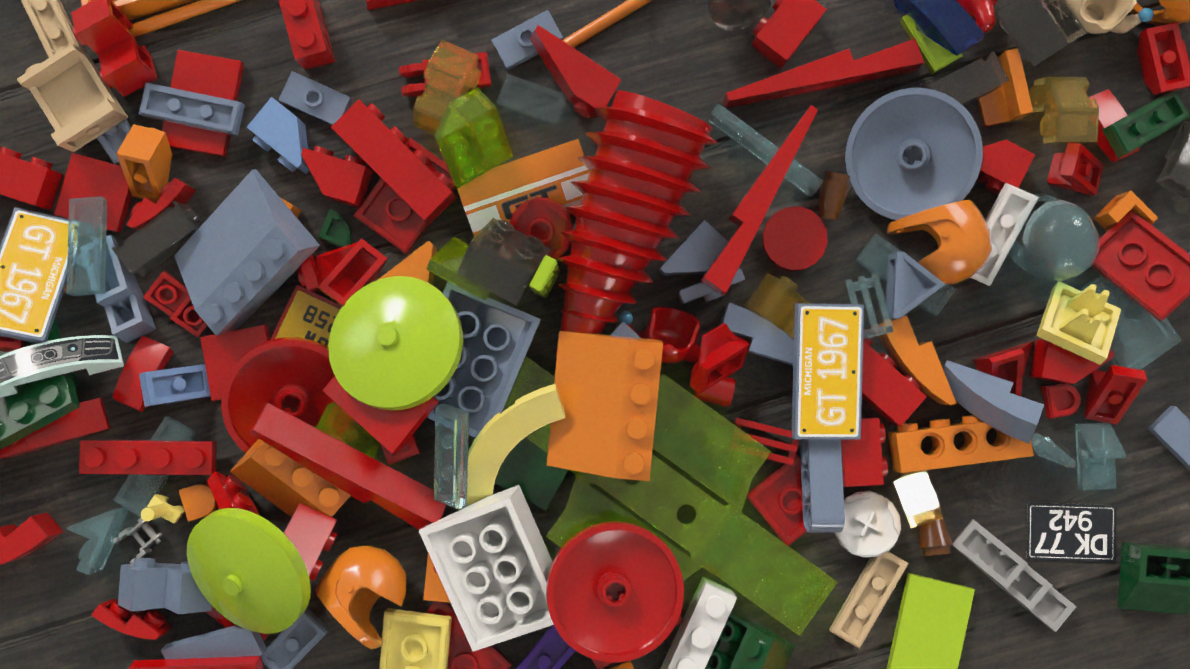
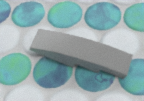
M974 519L971 520L953 542L952 546L1052 631L1056 632L1077 607L1054 589L1052 584L1029 567L1026 561Z

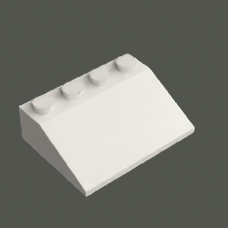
M519 485L490 495L419 530L473 652L554 625L546 600L547 577L552 565V559Z

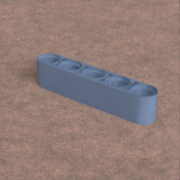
M800 439L802 505L805 530L807 533L842 532L845 515L841 439Z

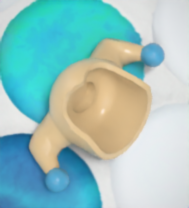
M1050 0V5L1053 8L1072 14L1075 23L1082 30L1092 34L1107 33L1109 31L1124 34L1141 22L1151 21L1154 14L1151 9L1143 8L1139 14L1127 15L1137 3L1136 0Z

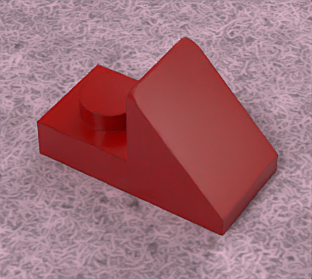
M1067 143L1065 153H1055L1053 155L1047 182L1054 186L1096 196L1104 164L1081 143Z
M1111 365L1107 372L1093 371L1090 374L1084 412L1085 419L1118 424L1146 383L1145 371Z

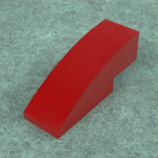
M48 512L30 516L18 528L15 524L0 527V566L35 552L62 534L63 530Z

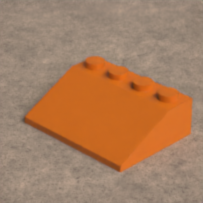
M559 331L554 384L557 386L565 410V418L550 424L547 466L618 479L650 480L663 342L661 340Z

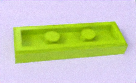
M545 255L529 285L535 294L544 299L548 297L560 274L557 260Z

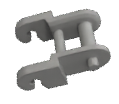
M142 518L137 520L139 523L134 528H125L118 534V537L112 540L114 544H117L125 537L133 535L142 546L139 549L140 553L134 559L144 558L152 551L150 546L154 543L159 544L161 542L160 538L163 536L162 532L156 534L148 524L149 521H144ZM141 528L151 538L147 543L137 533ZM134 559L130 561V564H134Z

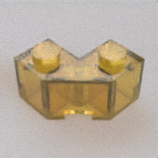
M441 40L424 74V78L428 79L425 91L422 96L417 97L413 108L415 127L447 141H450L455 131H461L466 120V114L463 113L464 98L469 88L475 89L481 76V70H478L477 54Z
M1044 77L1034 80V85L1031 87L1029 95L1033 108L1032 113H1045L1040 123V132L1044 136L1043 144H1085L1097 142L1099 106L1096 99H1089L1086 91H1088L1090 85L1086 77Z
M767 273L745 306L750 311L773 323L794 340L795 303H812L806 301L796 291L798 285L785 276L778 279Z

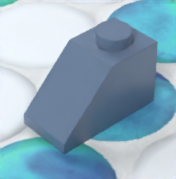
M704 220L658 272L663 276L705 274L728 241Z

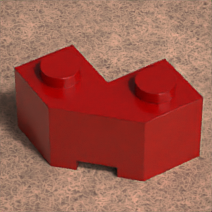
M93 0L71 12L74 24L72 32L81 45H88L98 55L101 66L99 74L109 88L114 87L120 94L126 97L144 87L146 83H151L158 79L151 54L146 46L140 47L136 43L134 36L129 31L133 28V25L126 14L112 0Z

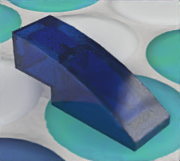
M894 0L897 9L914 19L916 30L956 56L984 39V32L956 0Z

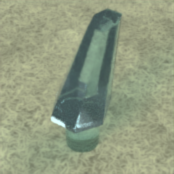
M1038 433L1033 434L1031 441L1038 456L1069 468L1075 467L1077 462L1048 436L1043 437Z

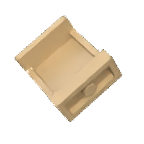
M74 44L58 48L53 53V56L42 63L30 66L26 69L25 74L17 78L21 86L31 91L55 129L51 136L57 146L75 152L128 118L111 89L101 79L99 70L88 53Z

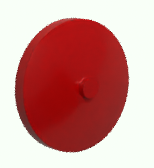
M283 337L255 346L235 363L223 388L221 410L229 435L242 451L246 453L258 440L257 437L249 432L267 403L343 443L346 442L354 429L356 421L322 391L334 377L329 359V348L305 338Z
M627 522L599 523L575 534L557 553L547 577V607L559 635L578 653L602 662L631 661L656 649L674 629L683 606V576L672 551L659 537L649 530Z

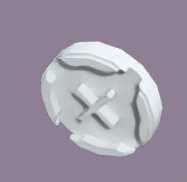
M871 491L856 492L844 499V529L842 532L834 533L840 545L851 554L863 558L878 557L888 552L896 543L901 530L900 516L893 503L882 495Z

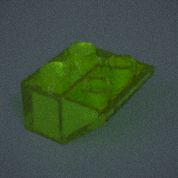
M478 87L448 104L434 137L453 183L458 189L512 158L513 154L496 106Z

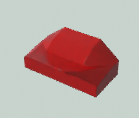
M1178 22L1148 28L1140 32L1137 53L1144 83L1152 93L1158 95L1190 87V62Z
M726 323L702 335L699 359L691 371L690 387L700 394L741 369L750 343L736 336Z

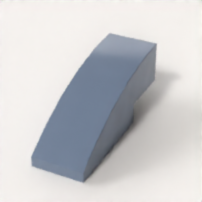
M109 235L81 248L97 303L105 307L112 334L125 343H129L142 335L156 330L146 300L143 298L142 290L116 239Z
M732 303L725 305L719 326L726 323L735 335L749 339V353L793 366L794 340L770 321L750 310Z
M948 360L946 361L943 371L955 400L961 406L986 424L1006 435L1028 444L1030 443L1044 404L1010 393L1013 382Z

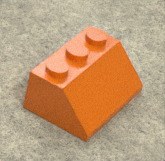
M260 439L254 443L230 471L290 517H293L299 503L332 517L351 496Z

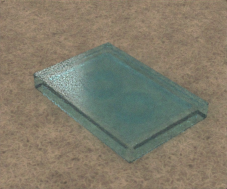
M1098 276L1080 289L1082 291L1091 284L1097 286L1095 291L1097 294L1108 290L1110 294L1107 303L1121 309L1109 350L1114 351V357L1111 360L1116 366L1141 370L1182 341L1167 318L1160 323L1104 276Z

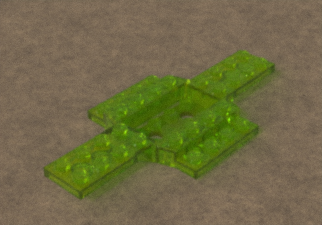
M526 356L503 411L514 405L515 401L522 396L540 388L553 385L555 377ZM662 374L659 380L653 449L729 504L722 505L652 454L650 480L639 481L636 484H628L623 479L570 470L576 476L566 508L546 534V537L562 548L575 534L599 523L618 521L641 526L659 537L672 551L680 566L683 581L703 567L800 636L838 582L742 513L752 478L771 451L665 374ZM550 424L526 436L528 440L546 453H548ZM592 484H596V485H598L599 487H601L603 490H605L606 492H608V493H609L610 495H612L614 498H616L617 500H619V501H620L621 503H623L625 506H627L628 508H630V509H631L632 511H634L636 514H638L639 516H641V517H642L643 519H645L647 522H649L650 524H652L654 527H656L657 529H659V530H660L661 532H663L665 535H667V536L670 537L672 540H674L676 543H678V544L681 545L683 548H685L687 551H689V552H690V555H688V554H687L686 552H684L682 549H680V548L677 547L675 544H673L672 542H670V541H669L668 539H666L664 536H662L661 534H659V533H658L657 531H655L653 528H651L650 526H648L646 523H644L642 520H640L639 518H637L635 515H633L631 512H629V511L626 510L624 507H622L621 505H619L617 502H615L613 499H611L610 497H608L606 494H604L602 491H600L599 489H597V488H596L595 486H593ZM685 504L693 506L696 510L695 519L688 524L681 523L677 519L678 509Z

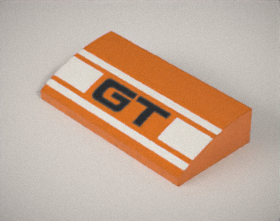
M579 139L454 181L478 246L508 236L509 222L512 215L524 201L543 197L551 198L561 203L564 207L581 205L583 194L571 183L572 181L588 180L589 169L578 159V157L584 156Z

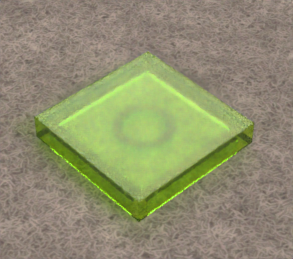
M453 237L430 259L426 269L482 300H487L507 276L511 266Z

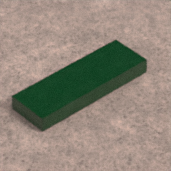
M1171 91L1107 126L1102 131L1115 154L1120 158L1190 118V115L1176 91Z

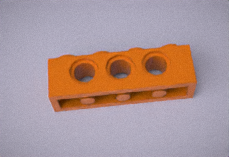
M974 415L962 416V422L950 424V419L929 421V427L918 428L917 423H906L902 426H897L898 431L888 432L893 471L899 473L1034 456L1032 441L1028 444L1006 435ZM993 428L997 436L995 442L990 445L987 442L986 435ZM961 432L964 436V444L961 448L956 449L953 440L955 435ZM926 436H929L932 440V448L928 453L924 454L921 450V441Z

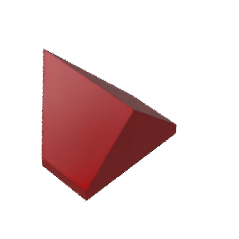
M362 238L359 242L317 255L318 288L339 305L344 306L353 294L376 280L387 262V257Z
M1034 340L975 358L973 360L976 369L1013 382L1010 393L1021 396L1023 375Z

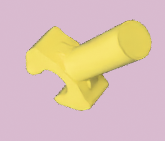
M156 494L149 502L147 508L141 511V518L144 521H151L162 517L175 524L184 513V508L181 505L172 506L167 503L169 497Z

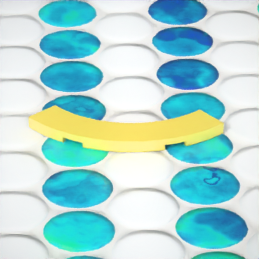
M556 384L540 388L522 396L515 401L514 405L507 408L501 414L497 413L483 427L473 441L462 468L460 481L461 509L493 495L494 483L500 466L510 451L521 440L537 429L565 418V410Z

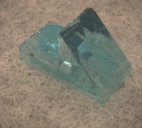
M1111 423L1075 424L1078 489H1116L1115 458H1126V453Z
M125 507L114 509L67 527L68 530L90 539L85 542L79 552L78 557L81 560L76 569L77 571L90 575L104 569L114 546L112 540L118 537L129 509Z

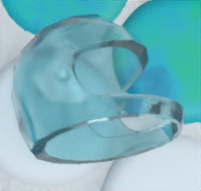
M1033 194L1039 197L1037 202L1043 201L1046 203L1035 210L1026 223L1023 235L1024 246L1015 240L1009 253L1015 263L1036 277L1054 281L1074 279L1090 268L1099 252V234L1090 215L1078 205L1058 200L1046 194Z

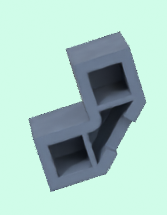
M153 558L134 559V564L121 565L118 595L119 606L130 611L166 608L177 614L211 611L212 605L196 585L188 561L181 562V564L155 563Z

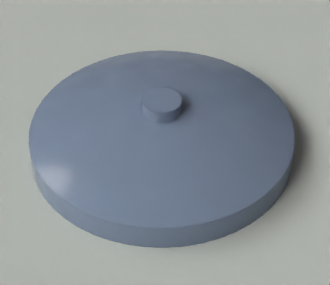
M927 88L901 89L879 98L859 116L852 127L847 141L845 154L846 170L850 176V183L853 189L868 207L882 216L898 220L934 207L962 201L978 178L983 159V145L981 134L974 118L957 100L947 94Z

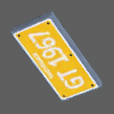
M14 208L0 246V336L33 343H42L48 340L85 230L84 223Z
M795 303L792 398L793 439H861L864 305Z

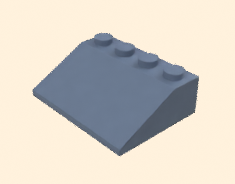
M254 169L200 226L174 257L195 311L217 336L240 328L320 245L260 173Z
M448 281L443 294L452 303L459 315L463 330V349L453 376L444 388L434 396L439 402L427 418L476 438L483 427L497 413L501 414L503 412L541 319Z

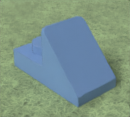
M205 364L139 374L145 407L161 404L168 405L211 396Z

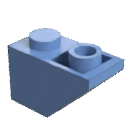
M271 97L247 126L249 130L256 134L252 140L267 152L273 148L281 154L277 160L290 171L294 172L298 168L307 174L309 168L301 155L303 148L308 149L306 124Z

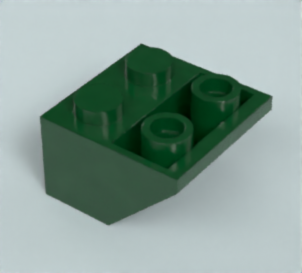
M1122 542L1117 607L1120 609L1186 615L1190 610V548Z
M730 612L705 669H785L795 644L763 626Z

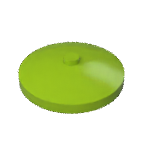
M406 276L379 279L358 290L338 312L329 336L330 364L340 385L360 402L382 410L412 408L435 396L453 376L463 349L462 325L452 303L441 291L428 282Z
M224 508L210 513L192 529L187 543V558L191 574L207 601L225 618L244 629L257 633L272 634L288 629L302 616L310 600L311 586L309 574L296 547L274 524L247 510Z

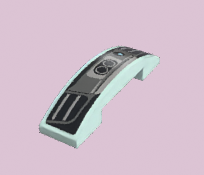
M108 335L68 337L30 345L0 356V398L17 394L16 386L85 368L89 375L123 367L124 363L118 338Z

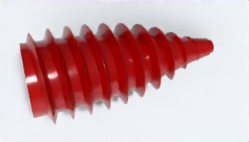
M622 90L617 91L612 107L595 108L597 115L605 122L603 131L586 133L597 145L595 156L578 157L590 170L588 180L571 182L583 196L581 205L565 206L577 218L575 230L560 232L571 242V255L557 258L568 267L567 282L557 284L565 290L564 308L559 311L563 314L561 331L601 334L609 322L618 321L614 314L623 303H637L630 293L631 289L637 282L653 283V280L644 270L650 261H667L657 249L662 239L679 238L669 227L673 217L690 215L680 204L684 194L701 192L690 181L694 171L698 169H712L700 157L705 145L718 144L709 135L712 129L711 125L663 102Z

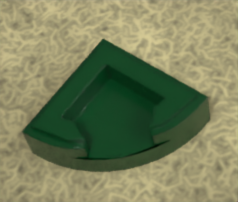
M330 209L318 239L341 248L352 244L351 228L343 216Z

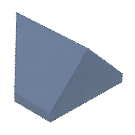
M897 251L888 255L885 320L900 319L946 285L905 252Z

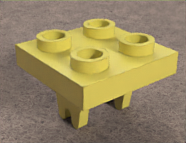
M1058 281L1052 288L1036 336L1101 365L1108 357L1121 309L1107 303L1110 294L1108 290L1097 294L1095 293L1097 286L1091 284L1080 291Z

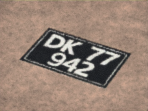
M1027 503V560L1116 562L1117 505Z

